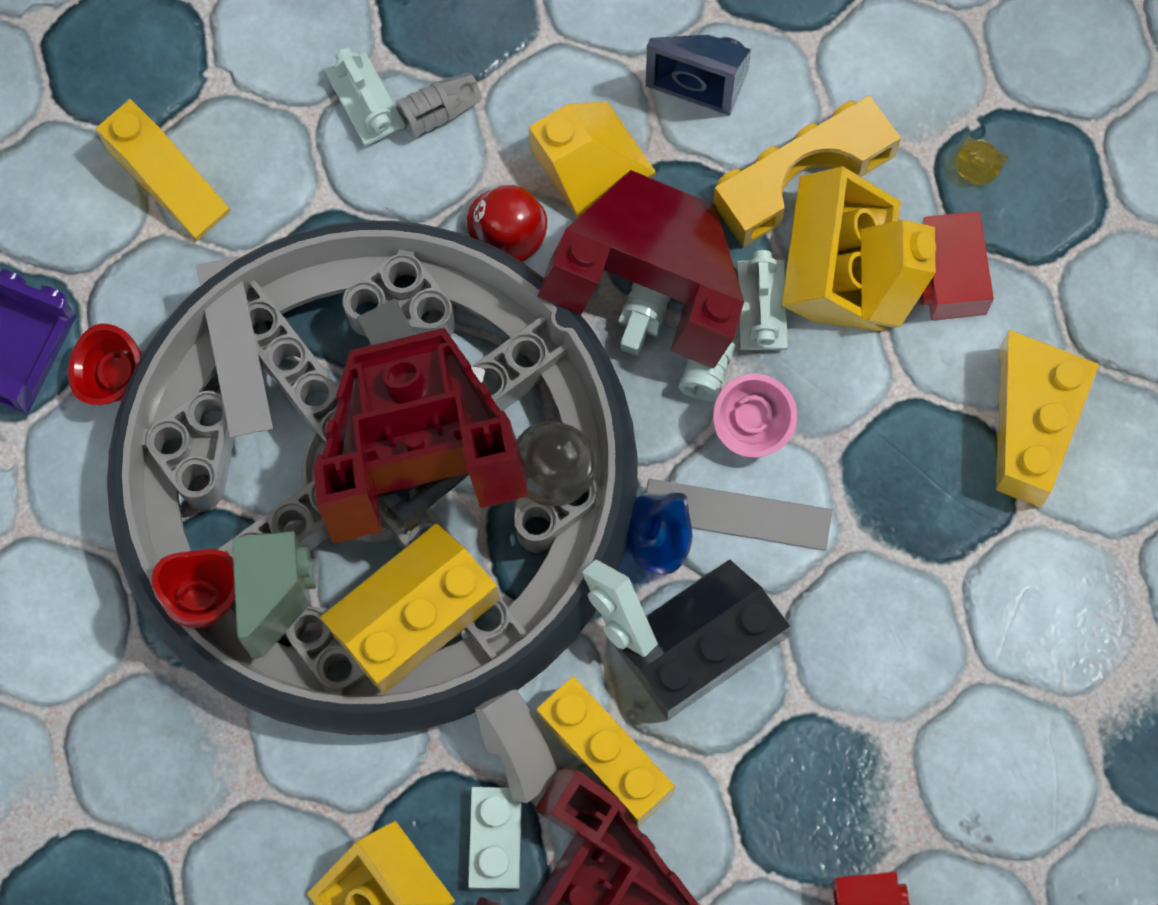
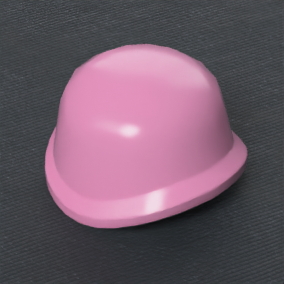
M763 374L742 375L730 381L717 396L713 409L714 429L720 441L732 452L745 457L768 456L783 448L792 437L797 424L796 403L789 390L776 379Z

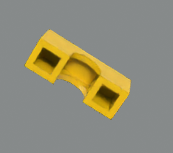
M574 676L536 709L538 720L570 755L574 754L585 764L603 788L619 798L628 810L627 814L637 827L641 826L674 795L675 785Z

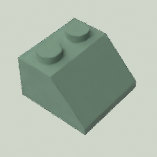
M294 531L232 537L238 639L253 659L263 658L310 605L309 589H317L315 559H310L309 547L301 546Z

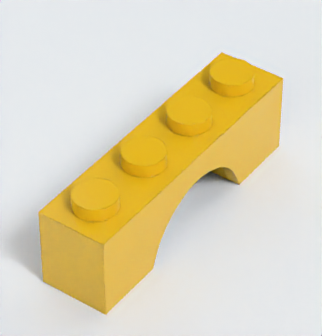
M870 95L857 103L854 100L847 101L833 112L832 118L820 125L811 123L797 132L793 141L781 148L772 146L766 149L756 158L755 163L742 171L738 168L733 169L718 180L717 186L714 189L713 204L716 205L717 212L743 248L782 225L785 209L782 192L786 185L798 174L812 168H836L843 166L858 176L863 177L896 157L901 137Z

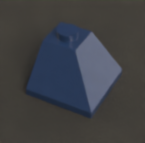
M708 34L650 38L646 52L645 86L730 116L749 70L751 49L744 47L736 39L730 37L717 38Z

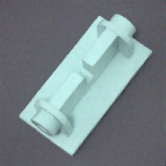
M344 48L338 51L335 55L337 60L335 66L326 70L325 73L364 146L405 128L406 126L366 52L359 55V53L353 52L351 48Z
M767 250L755 251L752 260L738 261V283L744 299L739 319L740 350L788 349L786 308L781 306L785 284L784 260L773 259L772 253Z

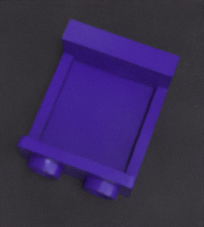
M0 269V404L28 415L77 316L66 301L67 296L62 292L42 285L40 290L25 285L26 281L19 275L5 269Z

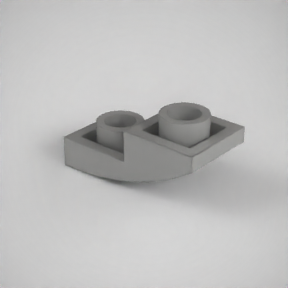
M517 689L490 699L476 707L475 711L486 753L501 756L512 800L528 803L548 788L557 773L551 752L535 717Z

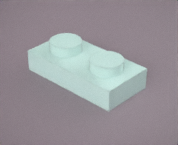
M595 559L582 571V574L591 591L588 594V598L592 605L601 613L606 624L603 627L605 635L616 647L620 649L628 647L641 656L646 657L658 643L629 577Z
M472 787L469 857L470 890L520 891L522 802L512 800L509 788Z

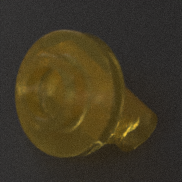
M967 136L957 153L956 167L960 175L968 182L978 185L988 184L995 180L1003 170L1009 155L999 151L993 144L987 141L976 140Z

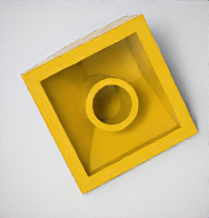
M608 101L567 104L528 126L530 150L576 218L630 170L650 178L656 176V171Z

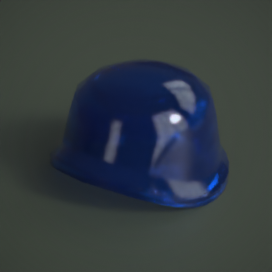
M671 492L668 494L644 493L636 497L633 505L626 550L633 556L635 562L648 572L667 575L677 571L686 560L692 545L693 534L688 497L681 492Z

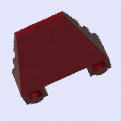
M630 170L565 229L549 261L537 297L582 315L599 284L603 270L684 303L670 351L714 369L734 339L744 304L716 205Z
M445 328L350 350L336 394L337 409L334 418L328 419L325 435L327 441L322 455H317L313 467L317 507L333 544L382 532L378 502L379 494L468 473L480 508L529 497L523 459L511 421L504 410L501 411L494 402L489 389L484 382H480L471 364Z
M559 768L534 810L573 836V839L532 905H699L676 873L668 868L656 852V847L648 836L643 834L627 814L628 810L617 796L578 770ZM480 896L475 905L500 904Z

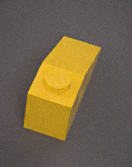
M131 99L95 128L106 151L196 241L231 212L226 203L166 134Z

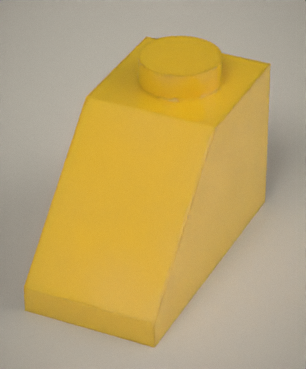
M902 219L861 229L862 322L892 328L901 327L936 273L934 226Z

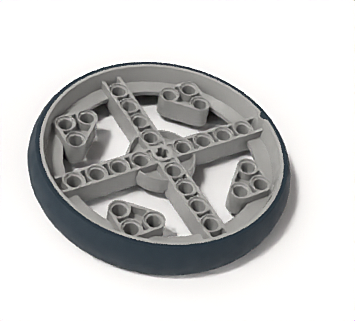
M353 221L329 224L296 232L267 243L226 266L208 279L202 286H199L178 306L160 327L142 354L125 388L115 418L109 448L107 493L109 518L116 551L128 585L144 616L162 641L191 671L215 690L244 707L277 721L310 730L345 735H389L420 731L454 722L476 713L475 708L484 702L514 689L518 691L547 669L572 644L597 610L588 598V594L591 591L582 571L595 559L618 571L625 554L633 525L637 498L638 454L633 421L625 392L607 352L590 325L580 314L537 297L543 281L541 275L520 260L498 248L458 232L426 224L401 221ZM402 275H410L416 278L415 282L406 288H399L393 285L394 281ZM242 281L244 283L252 327L261 321L273 323L268 332L254 334L260 364L312 430L313 434L307 444L302 460V489L235 537L282 533L286 524L293 520L306 522L305 530L297 538L302 547H309V552L330 537L316 503L313 467L317 455H322L327 441L325 429L328 419L334 418L337 409L336 394L338 387L282 315L300 305L319 298L344 293L343 307L348 322L357 334L366 336L357 319L360 314H357L355 310L364 302H373L380 306L396 298L415 335L445 328L451 336L455 328L452 304L462 307L486 320L509 338V340L472 366L485 370L483 382L492 380L501 385L500 390L491 395L501 411L507 409L544 382L559 412L566 444L557 435L551 433H540L528 441L524 450L523 464L529 497L517 499L514 516L516 536L522 547L534 553H541L550 549L537 574L509 607L500 597L498 602L485 611L497 613L501 617V623L495 630L490 632L481 631L475 627L476 620H474L464 629L468 637L435 652L384 695L319 618L329 608L308 606L286 631L294 649L276 643L263 658L253 659L238 639L237 615L231 608L224 618L214 625L204 628H188L177 624L168 617L165 609L154 594L152 572L159 560L169 554L192 551L183 526L179 494L190 507L198 510H208L221 501L225 491L234 437L230 438L222 395L214 391H203L216 371L205 309L221 295ZM430 310H438L444 314L442 319L436 323H426L421 320L422 315ZM524 353H531L539 358V361L531 367L524 368L515 363L516 358ZM288 356H296L301 359L299 364L291 370H281L278 368L279 363ZM322 391L329 395L327 400L320 406L312 407L305 404L307 398L314 392ZM210 411L222 412V417L217 424L212 426L200 425L202 417ZM174 438L183 440L182 446L177 452L168 455L161 453L163 445L168 440ZM550 452L559 458V462L550 469H543L534 464V459L541 453ZM198 475L210 476L209 484L205 489L196 492L188 490L189 483L194 477ZM429 483L416 485L401 499L410 500ZM571 489H580L586 492L589 498L580 506H571L563 500V495ZM378 498L382 532L353 540L384 542L395 539L404 550L436 523L452 537L453 535L433 511L436 504L419 517L421 520L419 525L412 531H408L396 517L389 514V509ZM541 517L550 523V527L543 534L533 535L524 529L525 523L531 518ZM233 539L218 550L224 551L233 557ZM310 623H317L323 626L322 636L313 643L299 641V634L304 626ZM345 661L352 665V672L346 680L342 682L328 680L327 673L334 663Z

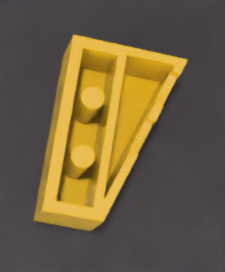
M1008 330L999 350V362H1001L1000 388L998 390L999 431L997 432L996 491L1041 508L1052 492L1099 364Z

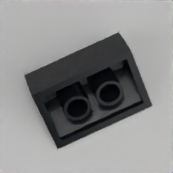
M729 559L646 616L658 643L646 657L641 656L628 647L625 649H620L615 645L614 647L668 721L785 640L790 625L763 588Z

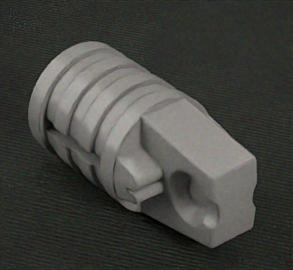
M467 72L431 83L428 87H423L415 93L408 94L405 98L396 100L395 104L406 126V130L412 138H415L423 132L430 131L435 126L442 125L443 122L454 119L482 100V95L474 76Z

